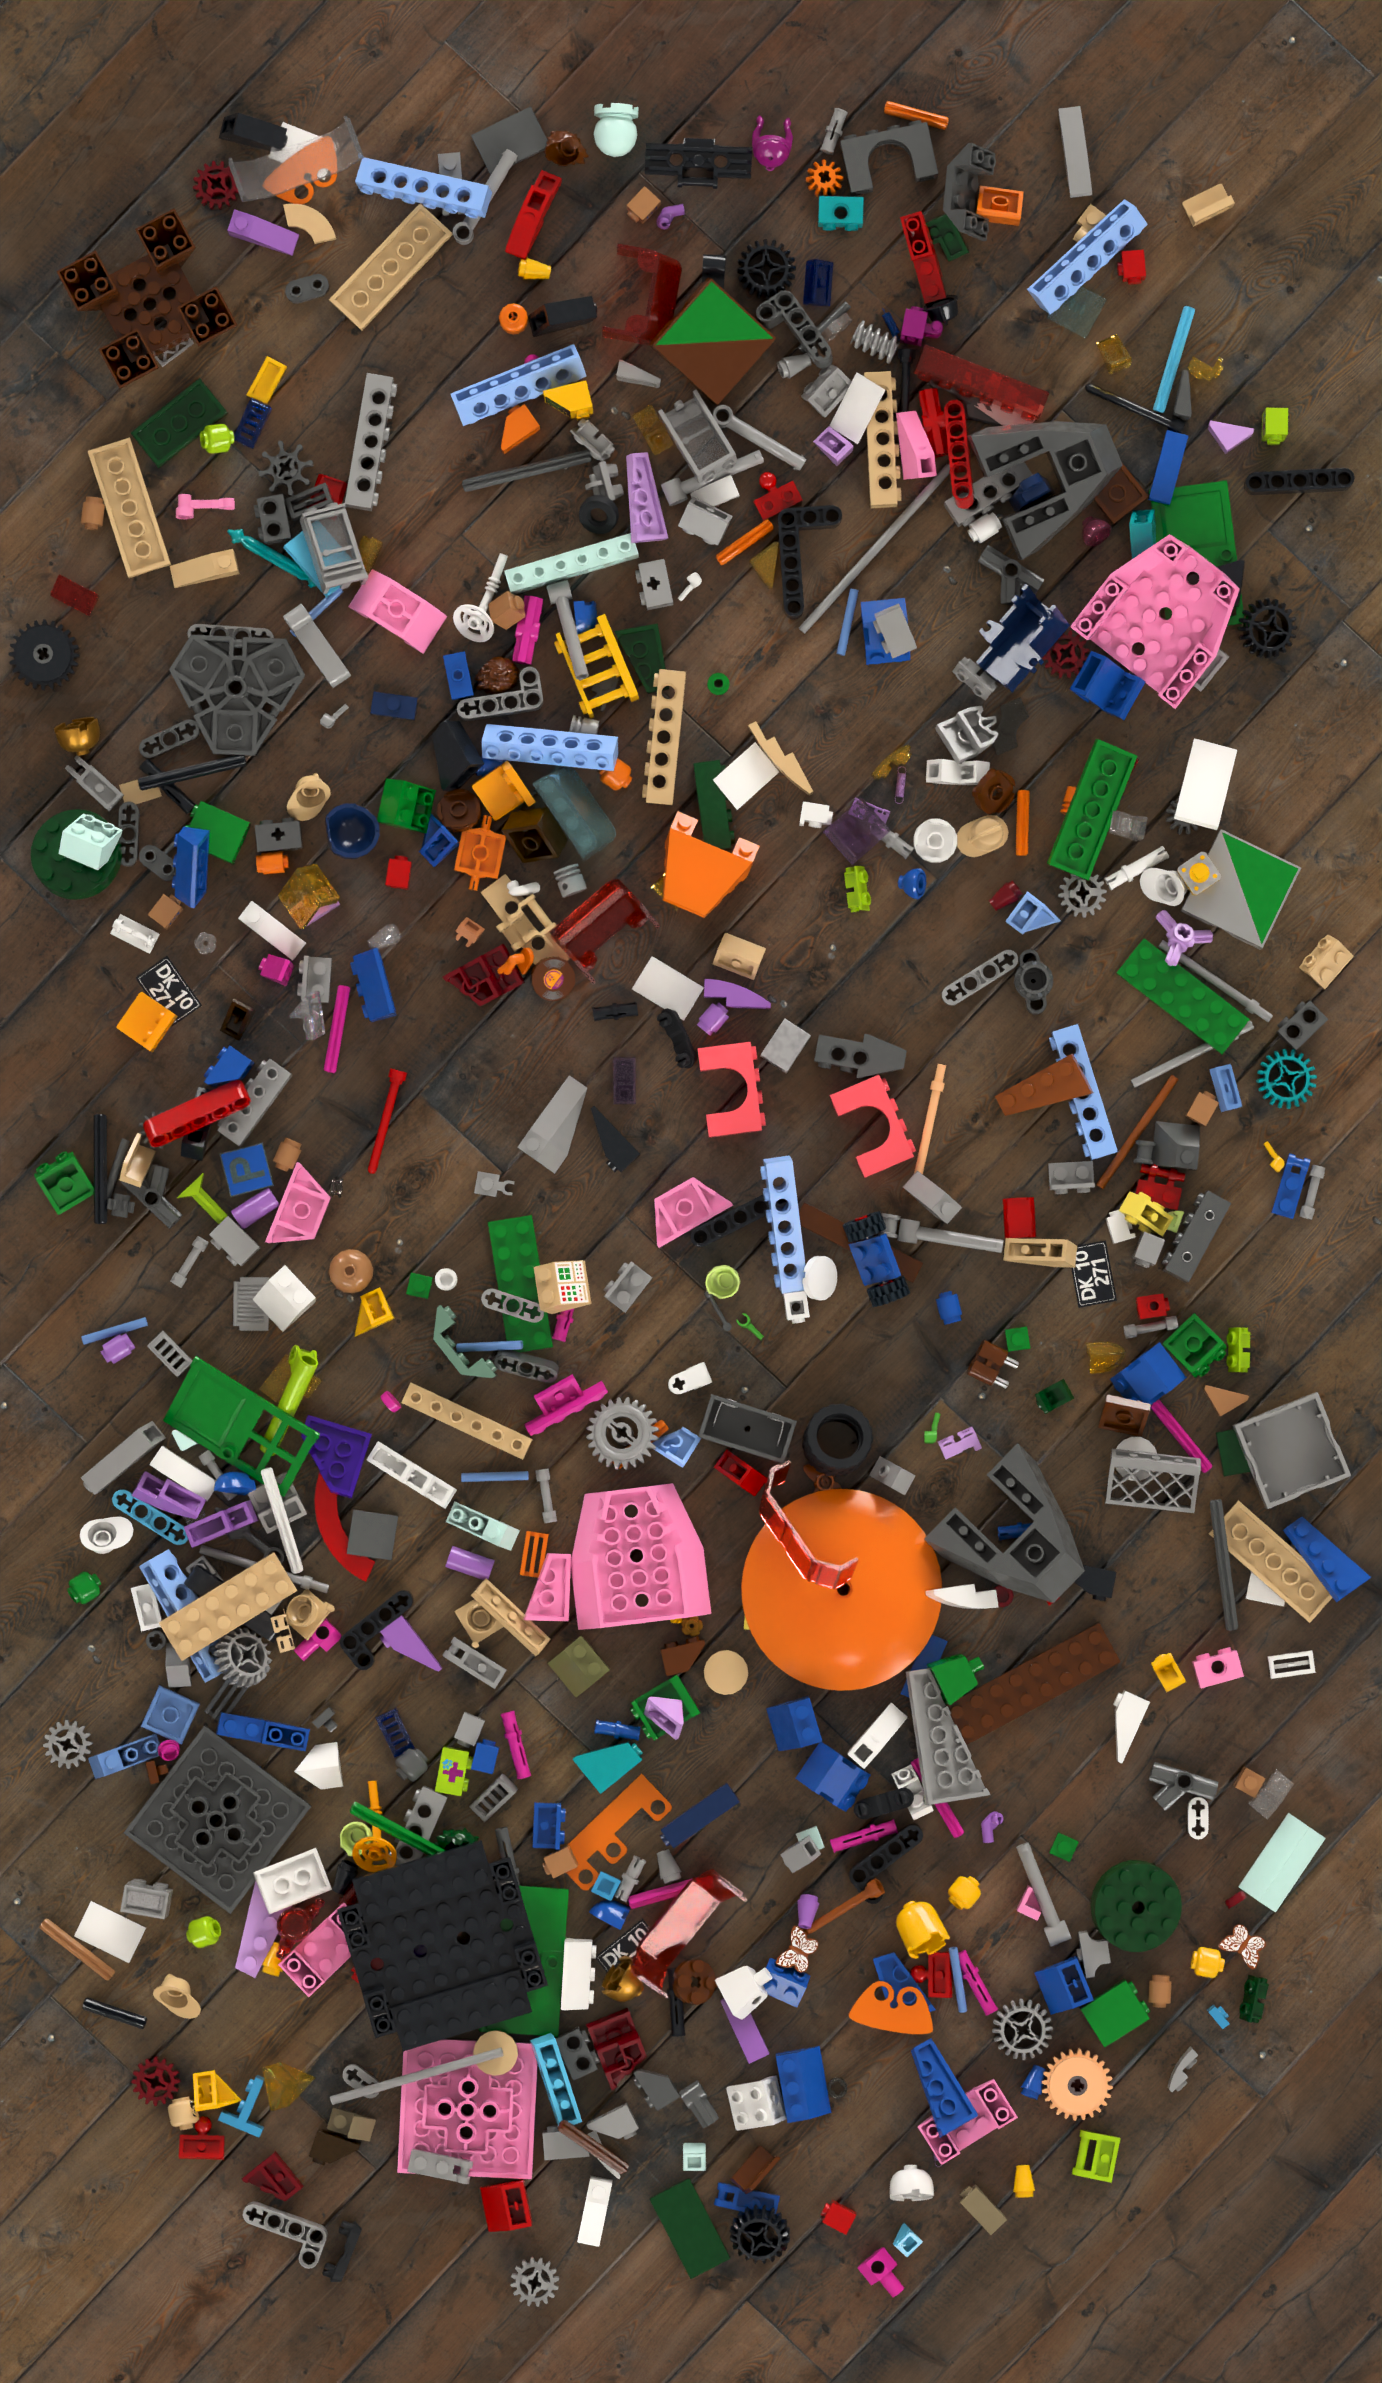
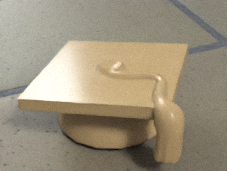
M305 1589L301 1595L294 1597L287 1606L286 1617L288 1624L306 1640H309L328 1614L333 1612L335 1608L328 1602H322L310 1590Z
M475 1599L454 1611L473 1641L471 1646L474 1649L479 1647L478 1643L504 1627Z

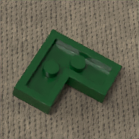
M946 214L926 222L933 245L938 242L940 243L948 262L969 253V249L960 231Z

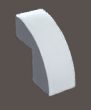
M946 759L927 760L926 782L951 785H977L981 778L989 771L990 762L976 760L957 764L953 760Z

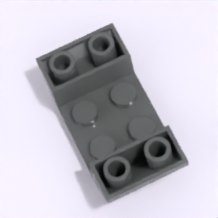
M968 143L947 166L943 211L960 232L981 241H987L989 219L975 213L976 193L979 186L978 176L993 175L996 165L995 153L973 143Z

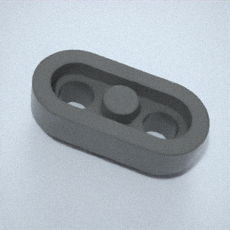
M314 274L289 282L285 293L290 302L299 304L325 296L329 291V283L325 276ZM319 281L322 285L320 288H315L313 286L314 283ZM296 287L300 289V293L297 295L292 293V290Z
M147 845L141 849L139 853L140 862L161 879L172 881L174 875H176L173 859L153 845ZM147 853H154V858L147 860ZM165 866H171L172 871L170 873H165Z

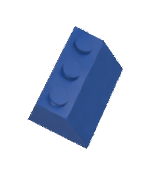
M183 827L175 835L174 839L177 854H175L173 860L176 875H174L172 880V888L175 889V897L190 908H195L207 890L210 830Z
M374 948L353 956L354 962H350L353 975L358 974L360 983L356 984L359 997H364L365 1005H362L364 1017H369L370 1022L396 1016L379 949Z
M820 2046L776 2053L787 2123L808 2120L831 2113Z

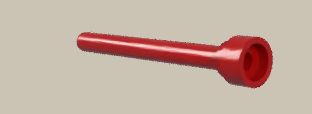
M390 1068L388 1077H390L389 1082L391 1084L368 1166L370 1174H374L377 1171L399 1085H402L403 1081L406 1080V1072Z

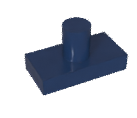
M373 692L370 714L415 721L418 698Z

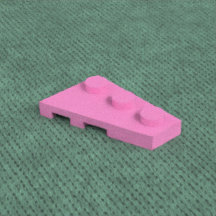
M547 1553L523 1620L569 1621L571 1554Z

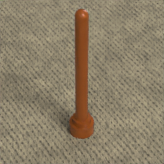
M874 1878L867 1883L864 1891L812 1923L811 1929L802 1928V1930L808 1936L869 1897H880L885 1893L883 1885L877 1878Z

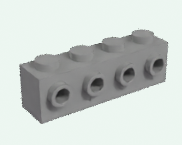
M270 1058L268 1061H262L256 1070L259 1072L254 1080L250 1078L245 1085L251 1099L250 1104L246 1108L220 1119L217 1124L220 1126L217 1131L240 1147L292 1077L290 1072Z

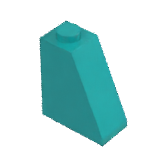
M1155 509L1132 511L1129 523L1132 559L1156 544Z
M628 1741L576 1755L572 1760L601 1794L641 1762L642 1757L640 1755L643 1752L636 1743L631 1745Z

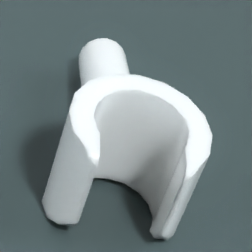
M694 572L687 577L690 585L678 597L680 601L701 584L702 579L698 573Z

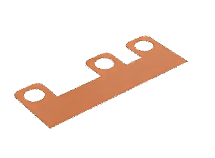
M642 1773L568 1844L579 1865L566 1873L582 1890H589L599 1876V1873L586 1861L597 1850L611 1864L617 1863L627 1853V1847L619 1840L615 1833L638 1810L643 1808L655 1821H660L671 1811V1804ZM655 1800H660L665 1804V1810L662 1814L657 1815L651 1811V1804ZM610 1843H617L620 1846L621 1852L617 1857H610L607 1854L606 1848ZM585 1869L590 1870L593 1874V1879L588 1884H583L579 1880V1873Z

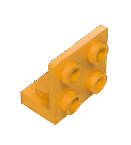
M508 760L471 785L494 821H497L523 802L528 807L536 802Z
M140 992L116 1027L153 1053L178 1016L145 993Z

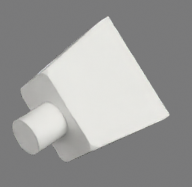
M743 1966L717 1978L715 1982L733 2016L743 2020L767 1998L768 1994L763 1985L770 1981L772 1976L767 1968H763L756 1973L749 1966Z

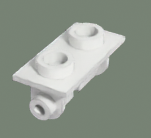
M121 914L114 921L113 929L110 933L149 954L160 935Z

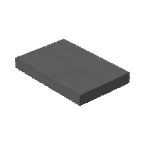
M531 106L471 135L490 176L503 156L501 153L506 151V149L518 155L516 163H513L515 165L544 151L548 141Z

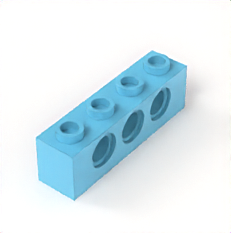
M552 2033L530 2040L558 2126L560 2121L567 2120L573 2125L581 2123L582 2119L555 2037Z

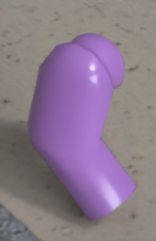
M683 204L664 207L657 218V226L663 230L668 229L675 216L685 215Z

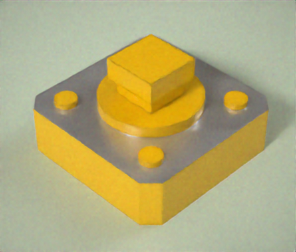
M1202 851L1177 869V873L1192 895L1196 896L1221 878V874L1206 852Z

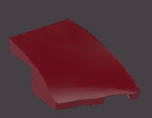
M504 944L443 976L446 982H450L457 987L461 993L468 995L479 1006H483L525 983L516 965L509 975L498 973L497 970L506 963L510 956Z
M628 2008L586 2024L611 2090H615L617 2084L647 2057Z

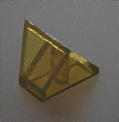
M281 2062L262 2067L270 2110L276 2111L290 2106L316 2077Z

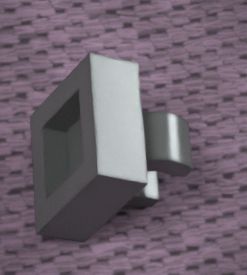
M328 1707L312 1723L317 1728L324 1724L332 1732L338 1726L331 1718L336 1712L331 1707Z

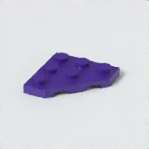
M308 1415L305 1425L320 1433L319 1439H317L309 1451L314 1463L331 1493L352 1499L372 1434ZM301 1434V1438L304 1442L307 1436Z

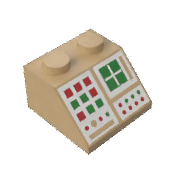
M585 1261L551 1262L534 1267L541 1311L555 1314L591 1304Z

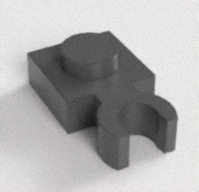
M614 676L594 684L591 691L597 694L592 699L616 690L620 677L616 678ZM606 703L602 705L601 712H604L606 709Z

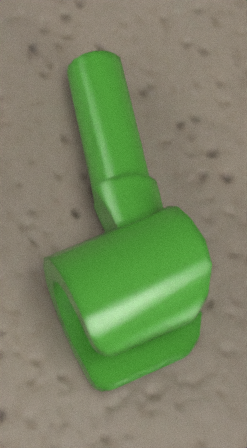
M743 1313L748 1319L747 1323L741 1324L737 1320L738 1325L742 1328H747L761 1340L764 1336L751 1323V1318Z
M935 1413L932 1431L924 1432V1443L933 1444L936 1442L937 1426L941 1414Z

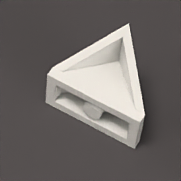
M332 1742L315 1745L294 1772L319 1789L343 1787L338 1743Z

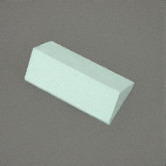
M1288 1813L1238 1887L1276 1912L1326 1838Z

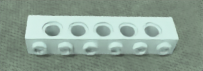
M631 533L508 569L504 572L510 592L515 595L639 558L636 544L631 543Z

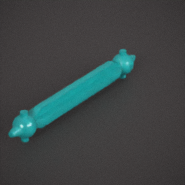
M228 529L227 533L231 536L233 544L241 542L246 549L295 577L308 581L310 588L316 587L295 561L251 536H244L243 529Z

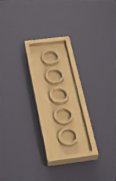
M419 203L337 290L329 301L363 331L453 235L452 232Z
M130 437L89 450L88 454L128 578L171 565Z
M1238 1500L1224 1515L1228 1552L1310 1623L1332 1599V1596L1304 1558ZM1212 1529V1530L1209 1532V1535L1214 1538L1213 1529Z
M273 1552L159 1622V1625L181 1661L295 1593L297 1589Z

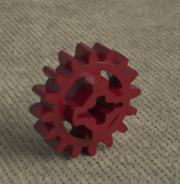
M212 161L211 167L205 163L204 171L197 170L200 177L193 178L194 182L198 184L193 186L194 191H199L195 195L197 200L203 198L202 205L205 206L209 203L211 210H213L215 205H218L219 210H222L223 204L231 207L229 201L233 200L236 202L235 193H241V190L236 187L241 185V180L236 179L239 176L238 172L231 173L233 167L229 165L225 168L224 161H221L219 166L216 165L215 161ZM219 172V174L211 175L210 173ZM229 177L232 181L231 190L227 187L226 184L228 182ZM203 181L208 185L206 193L203 192ZM211 181L216 184L220 182L223 189L218 187L214 189ZM219 196H223V197H224V198H222V199H215V197H219Z
M1071 630L1068 635L1063 633L1046 655L1042 657L1043 661L1048 662L1044 668H1052L1051 675L1058 672L1059 679L1062 678L1063 674H1066L1068 679L1071 678V673H1074L1076 676L1078 675V669L1082 668L1083 662L1087 659L1085 654L1090 651L1088 648H1083L1086 640L1080 642V634L1073 637ZM1062 640L1070 641L1068 644L1060 645L1059 643H1057ZM1076 646L1080 651V659L1075 655L1074 649ZM1069 647H1071L1069 651V657L1071 658L1066 657L1061 662H1059L1062 656V653L1060 651L1065 652L1069 649ZM1051 650L1056 655L1055 663L1051 659ZM1067 664L1074 666L1070 669L1061 668L1063 665Z
M158 2056L154 2057L153 2062L146 2058V2065L139 2063L140 2071H133V2074L137 2076V2078L131 2080V2083L137 2084L133 2092L139 2091L138 2099L140 2100L145 2097V2104H148L151 2100L154 2106L158 2105L159 2100L166 2104V2097L172 2100L174 2098L172 2091H179V2088L175 2086V2084L181 2082V2079L175 2078L179 2070L173 2071L174 2063L167 2065V2058H164L161 2062H159ZM157 2066L154 2072H145L146 2069ZM165 2070L168 2072L171 2082L166 2079L164 2075ZM155 2076H158L159 2082H161L157 2086H154L153 2081L150 2080L154 2079ZM141 2080L146 2083L147 2092L143 2089ZM161 2089L167 2091L163 2095L155 2096L156 2091Z

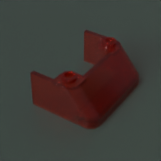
M617 244V255L638 258L637 261L640 269L653 273L646 315L636 314L630 316L626 321L625 330L603 326L602 336L648 345L662 328L674 318L682 267L678 260L657 251Z
M613 879L553 929L551 937L582 974L594 984L596 981L588 971L596 965L597 956L594 952L627 924L631 928L643 926L649 920L657 929L660 925L646 907L619 879Z

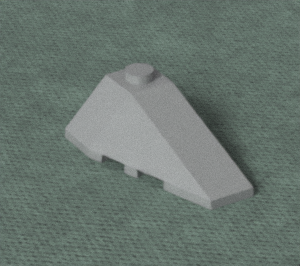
M569 1075L518 1146V1149L554 1174L568 1156L587 1087Z

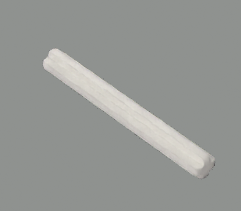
M271 1467L261 1470V1475L290 1569L293 1574L303 1571V1565L275 1475Z

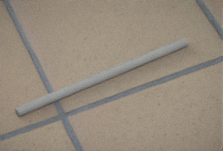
M497 2048L330 2096L332 2105L503 2057L502 2048Z

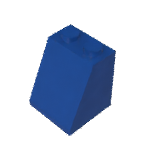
M809 1696L766 1708L778 1751L802 1748L822 1742Z

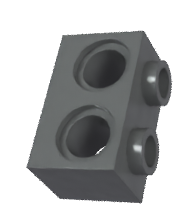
M279 494L257 498L258 505H254L256 518L261 520V527H258L260 540H264L266 545L292 540L284 495ZM268 504L276 506V511L273 514H266L264 512ZM270 527H280V533L277 536L269 535Z
M1310 1000L1306 1004L1303 1001L1293 1009L1295 1014L1290 1019L1286 1016L1277 1025L1280 1029L1276 1033L1295 1051L1328 1020ZM1305 1011H1311L1314 1014L1313 1022L1308 1023L1304 1021L1303 1013ZM1289 1026H1294L1298 1029V1036L1296 1038H1291L1287 1035V1028Z
M578 2026L555 2037L559 2051L573 2081L598 2069L597 2063L600 2060L596 2051H591L587 2044L591 2041L586 2030L581 2031ZM572 2036L580 2040V2045L576 2048H571L567 2043V2040ZM580 2057H586L589 2060L590 2064L587 2068H580L577 2065V2060Z

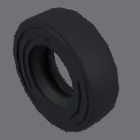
M602 495L588 497L582 503L579 510L581 524L589 532L595 534L610 532L616 526L619 518L618 508L615 503ZM595 508L605 511L607 519L604 521L595 520L591 515V510Z

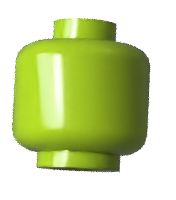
M225 424L207 425L200 432L201 447L210 454L228 452L231 444L234 443L233 431H229Z
M201 1917L189 1923L186 1936L188 1941L195 1947H207L218 1941L221 1936V1927L218 1921L212 1917Z

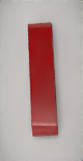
M951 400L946 403L944 414L952 493L955 504L961 509H966L974 503L970 448L967 437V418L963 404L958 400ZM953 411H960L956 416L950 415ZM956 431L962 432L959 436H953V433ZM957 452H964L960 457L954 456ZM960 472L966 473L964 477H957V474ZM961 493H968V496L965 498L958 497Z
M234 1080L146 1120L143 1124V1129L152 1147H160L246 1108L250 1104L251 1099L244 1083L241 1080Z

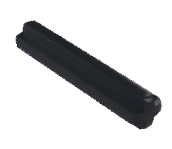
M85 1998L82 2005L83 2010L140 2029H144L147 2023V2017L91 1998Z

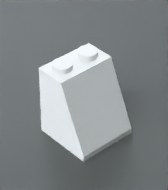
M286 1265L273 1275L252 1299L282 1332L316 1302L315 1296Z

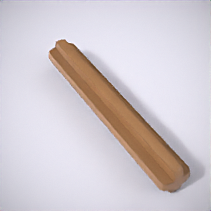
M46 1918L41 1923L40 1929L105 1980L111 1979L115 1971L49 1919Z

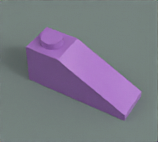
M235 209L227 230L229 236L293 256L299 234Z
M403 1615L380 1631L382 1634L380 1639L387 1648L391 1646L393 1650L438 1672L443 1668Z

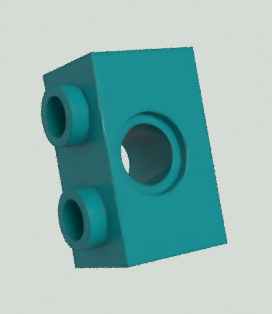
M819 196L818 227H823V230L827 231L836 230V227H844L846 231H858V228L863 227L864 197ZM842 209L847 213V216L844 219H838L834 213Z

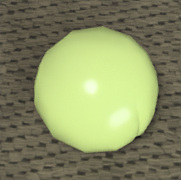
M720 1265L715 1266L707 1274L705 1285L709 1294H713L719 1299L732 1297L738 1291L741 1281L738 1272L734 1268Z
M351 1822L343 1827L340 1833V1847L347 1852L348 1856L353 1857L352 1851L357 1841L365 1837H372L370 1828L362 1822Z

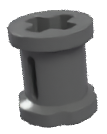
M1136 1140L1137 1155L1133 1163L1153 1165L1152 1151L1156 1142Z

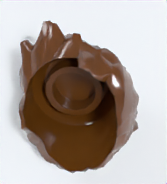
M552 131L547 138L548 141L544 151L545 157L548 161L558 164V166L565 167L569 164L575 165V163L585 164L584 157H589L586 149L580 142V138H577V134L568 131Z
M501 656L493 657L476 674L474 680H478L476 689L492 694L506 693L516 686L519 679V669L508 658Z

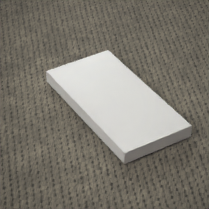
M1194 738L1174 819L1214 830L1218 829L1237 753L1236 749Z

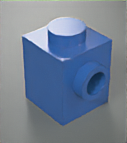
M483 1739L482 1742H477L471 1766L472 1770L489 1774L494 1773L500 1748L495 1746V1741Z

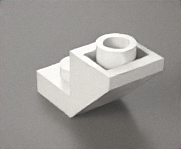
M912 1765L891 1774L898 1789L908 1788L914 1795L913 1803L907 1807L913 1820L934 1811L931 1805H925L923 1787Z

